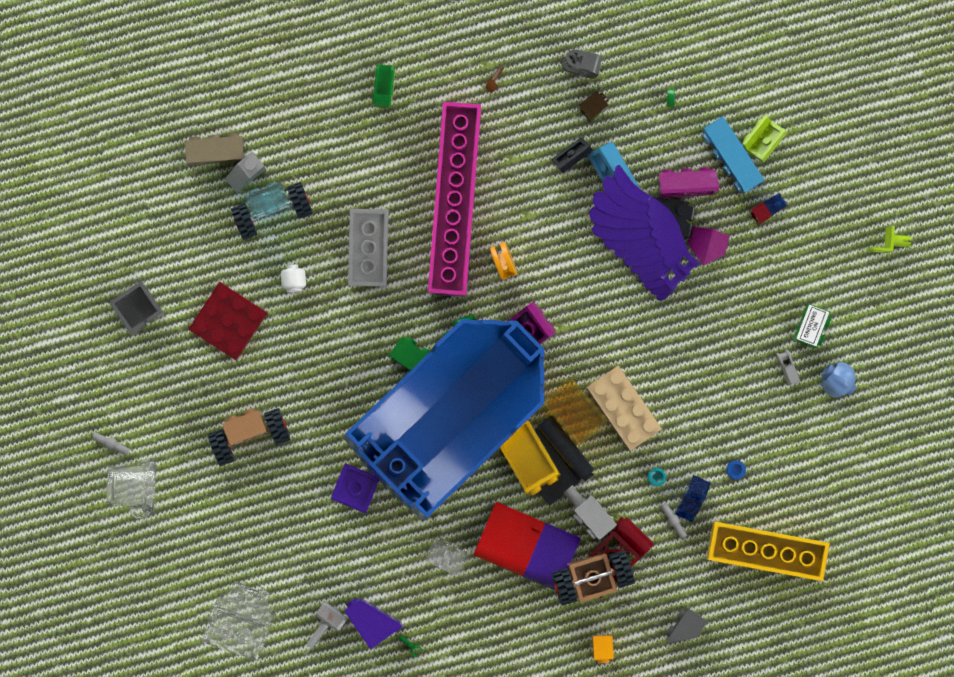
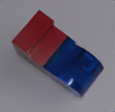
M778 193L752 208L749 212L759 226L787 207L788 204L781 193Z

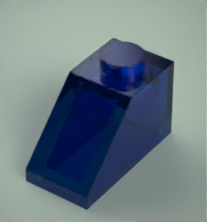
M693 475L675 515L677 514V516L693 522L707 496L711 482Z

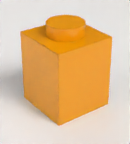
M593 635V659L598 660V663H609V659H614L613 636Z

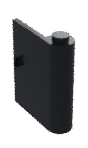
M552 415L541 422L537 429H535V432L561 474L557 477L558 481L551 485L546 483L541 486L542 490L539 491L549 506L565 495L564 492L572 485L575 487L583 480L584 482L590 480L594 476L593 472L595 470Z

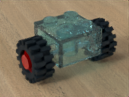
M271 182L266 185L267 188L259 190V188L250 190L248 192L249 195L245 197L252 215H250L246 203L231 208L235 224L243 241L258 235L254 222L292 209L293 206L299 219L312 215L313 211L302 183L298 182L287 187L291 201H289L281 182Z

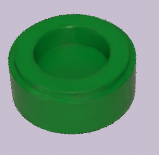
M675 88L667 89L668 107H675Z

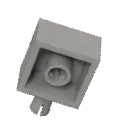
M573 485L564 492L574 505L573 511L575 514L573 517L579 524L584 523L587 529L585 531L592 539L597 538L600 540L617 525L592 495L583 498Z

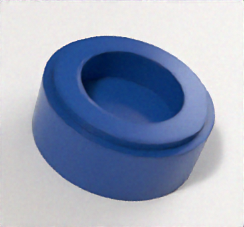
M735 460L728 463L726 473L729 478L738 480L745 475L746 468L741 461Z

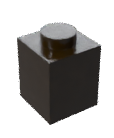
M596 90L579 104L578 109L591 122L608 108L607 102L609 100L602 92L599 94Z

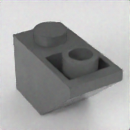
M689 608L682 609L676 617L678 621L675 626L671 625L666 631L665 635L667 638L665 640L671 643L697 638L708 621Z

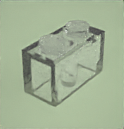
M441 537L439 540L434 539L424 560L459 578L469 558L466 555L467 551L458 546L456 549L450 547V542Z

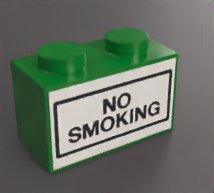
M807 304L793 341L813 349L817 348L818 345L821 346L825 336L822 335L824 327L828 328L831 317H829L830 311Z

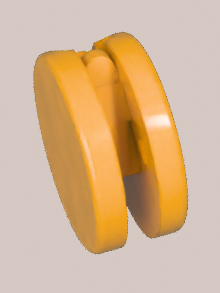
M506 242L500 243L502 253L499 254L496 246L490 247V251L501 279L505 280L507 277L516 276L517 269Z

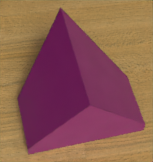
M693 226L688 245L704 266L725 255L730 236L714 229Z

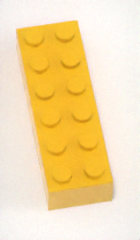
M713 521L706 559L823 581L830 543Z

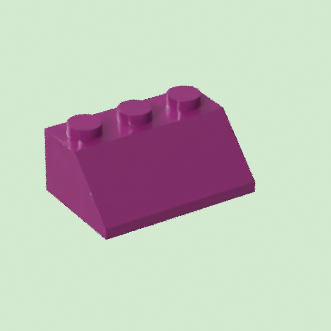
M702 167L700 171L684 168L681 169V172L665 169L657 175L658 195L660 198L716 195L719 192L716 170H711V167Z

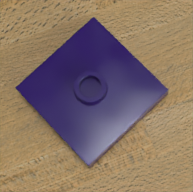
M345 463L330 499L366 514L379 480L375 475Z

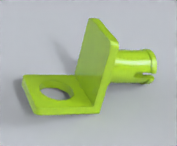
M889 226L885 229L884 248L870 247L866 251L890 253L893 252L894 246L909 248L911 242L904 241L911 240V237L895 235V226Z

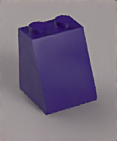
M354 598L346 604L347 608L344 610L370 649L404 626L401 621L363 598L359 600Z

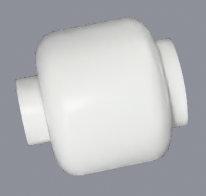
M297 264L287 265V269L281 271L282 288L286 289L288 293L301 292L302 288L306 286L305 270L298 268Z

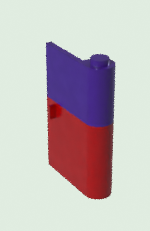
M496 502L473 555L555 590L552 572L565 568L568 569L567 563H571L581 538Z

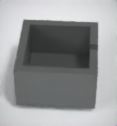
M142 281L109 302L129 333L133 336L148 326L147 322L152 324L165 315L156 299Z

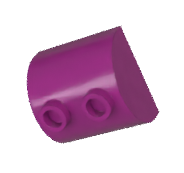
M535 302L530 303L508 320L518 321L540 345L556 334L553 324L546 319L542 309Z

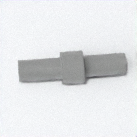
M96 432L94 433L92 439L104 444L105 448L111 451L114 449L126 456L129 453L130 448L117 443V440L111 437L107 438Z
M667 502L661 505V509L668 518L667 522L671 527L673 526L680 539L687 536L679 523L680 519L677 514L674 515Z

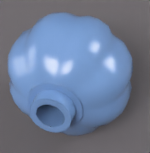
M847 363L829 364L821 374L823 377L822 387L825 393L831 397L837 398L846 394L851 395L856 389L854 385L856 380L855 372Z

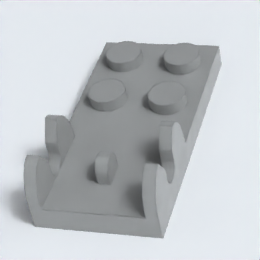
M350 208L348 285L387 286L389 209Z

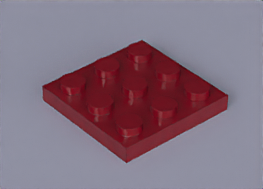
M219 281L188 330L237 361L268 313Z

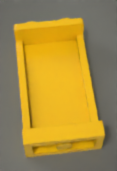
M529 420L500 447L526 494L531 493V495H534L541 491V486L546 483L551 485L558 481L557 477L561 474Z

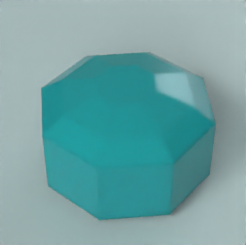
M653 468L648 472L647 480L653 486H661L666 482V473L663 469Z

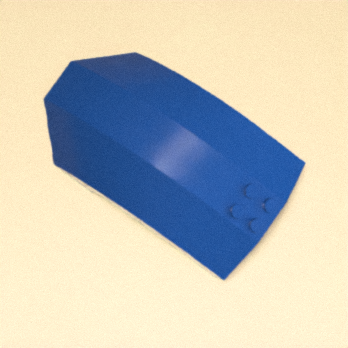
M461 319L399 383L345 433L343 439L376 478L422 521H425L544 404V348L518 321Z

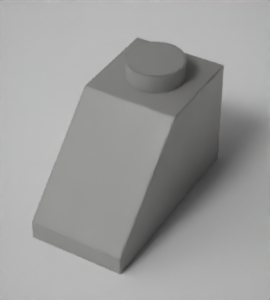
M250 152L233 168L225 180L238 194L266 168L253 152Z

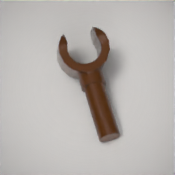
M502 67L498 68L495 75L486 84V89L490 93H493L498 88L495 81L503 71Z

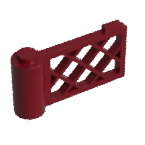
M620 517L616 521V528L588 557L596 555L597 552H606L608 558V552L624 550L625 552H631L635 556L630 563L631 567H633L655 543L628 517L625 519ZM613 536L620 542V549H608V541Z

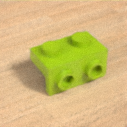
M764 115L762 119L757 121L752 132L745 136L742 145L746 152L764 163L787 132L773 123L768 116Z

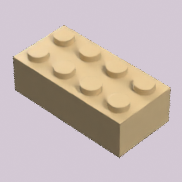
M619 365L586 387V390L628 451L633 450L662 430Z

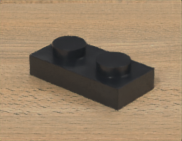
M581 137L551 160L564 173L590 154L593 149Z

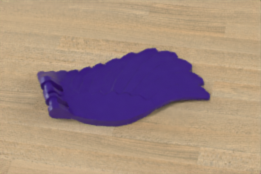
M617 165L614 171V178L606 176L603 180L602 187L604 192L598 191L593 195L594 207L590 209L589 215L595 225L591 230L595 236L604 239V246L615 250L614 254L617 257L625 259L624 264L632 266L631 271L633 273L640 274L638 279L644 282V287L650 289L651 294L657 295L656 299L658 301H662L700 263L688 251L679 224L669 208L638 188L625 173L621 165ZM684 256L689 261L685 266L680 262ZM670 270L675 274L672 279L666 275Z

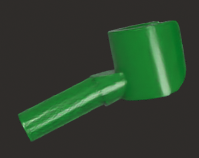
M403 635L399 637L411 649L410 651L414 657H418L413 652L415 648H420L423 652L420 645L413 644Z

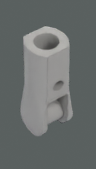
M786 349L781 354L776 353L788 386L799 382L800 379L789 350ZM788 359L790 365L784 366L783 361Z

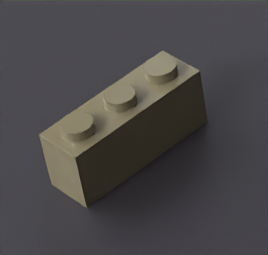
M238 133L227 134V137L220 138V135H210L208 139H201L200 136L189 137V140H185L186 163L188 166L240 162L245 158L244 138L239 136Z

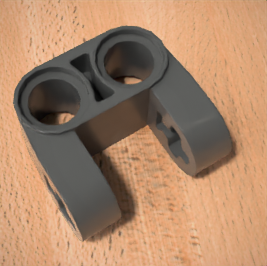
M571 50L563 58L561 66L568 73L595 79L599 75L602 56L580 50Z

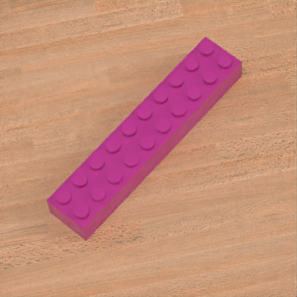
M443 102L428 294L466 297L481 118L480 104Z

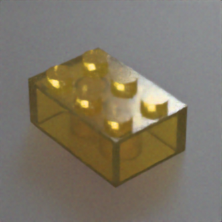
M572 377L544 399L543 406L578 447L608 422L606 417Z

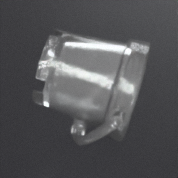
M154 459L143 460L137 466H109L106 505L129 507L131 515L135 519L150 517V513L154 511L156 463H154ZM134 508L142 509L146 513L137 514Z

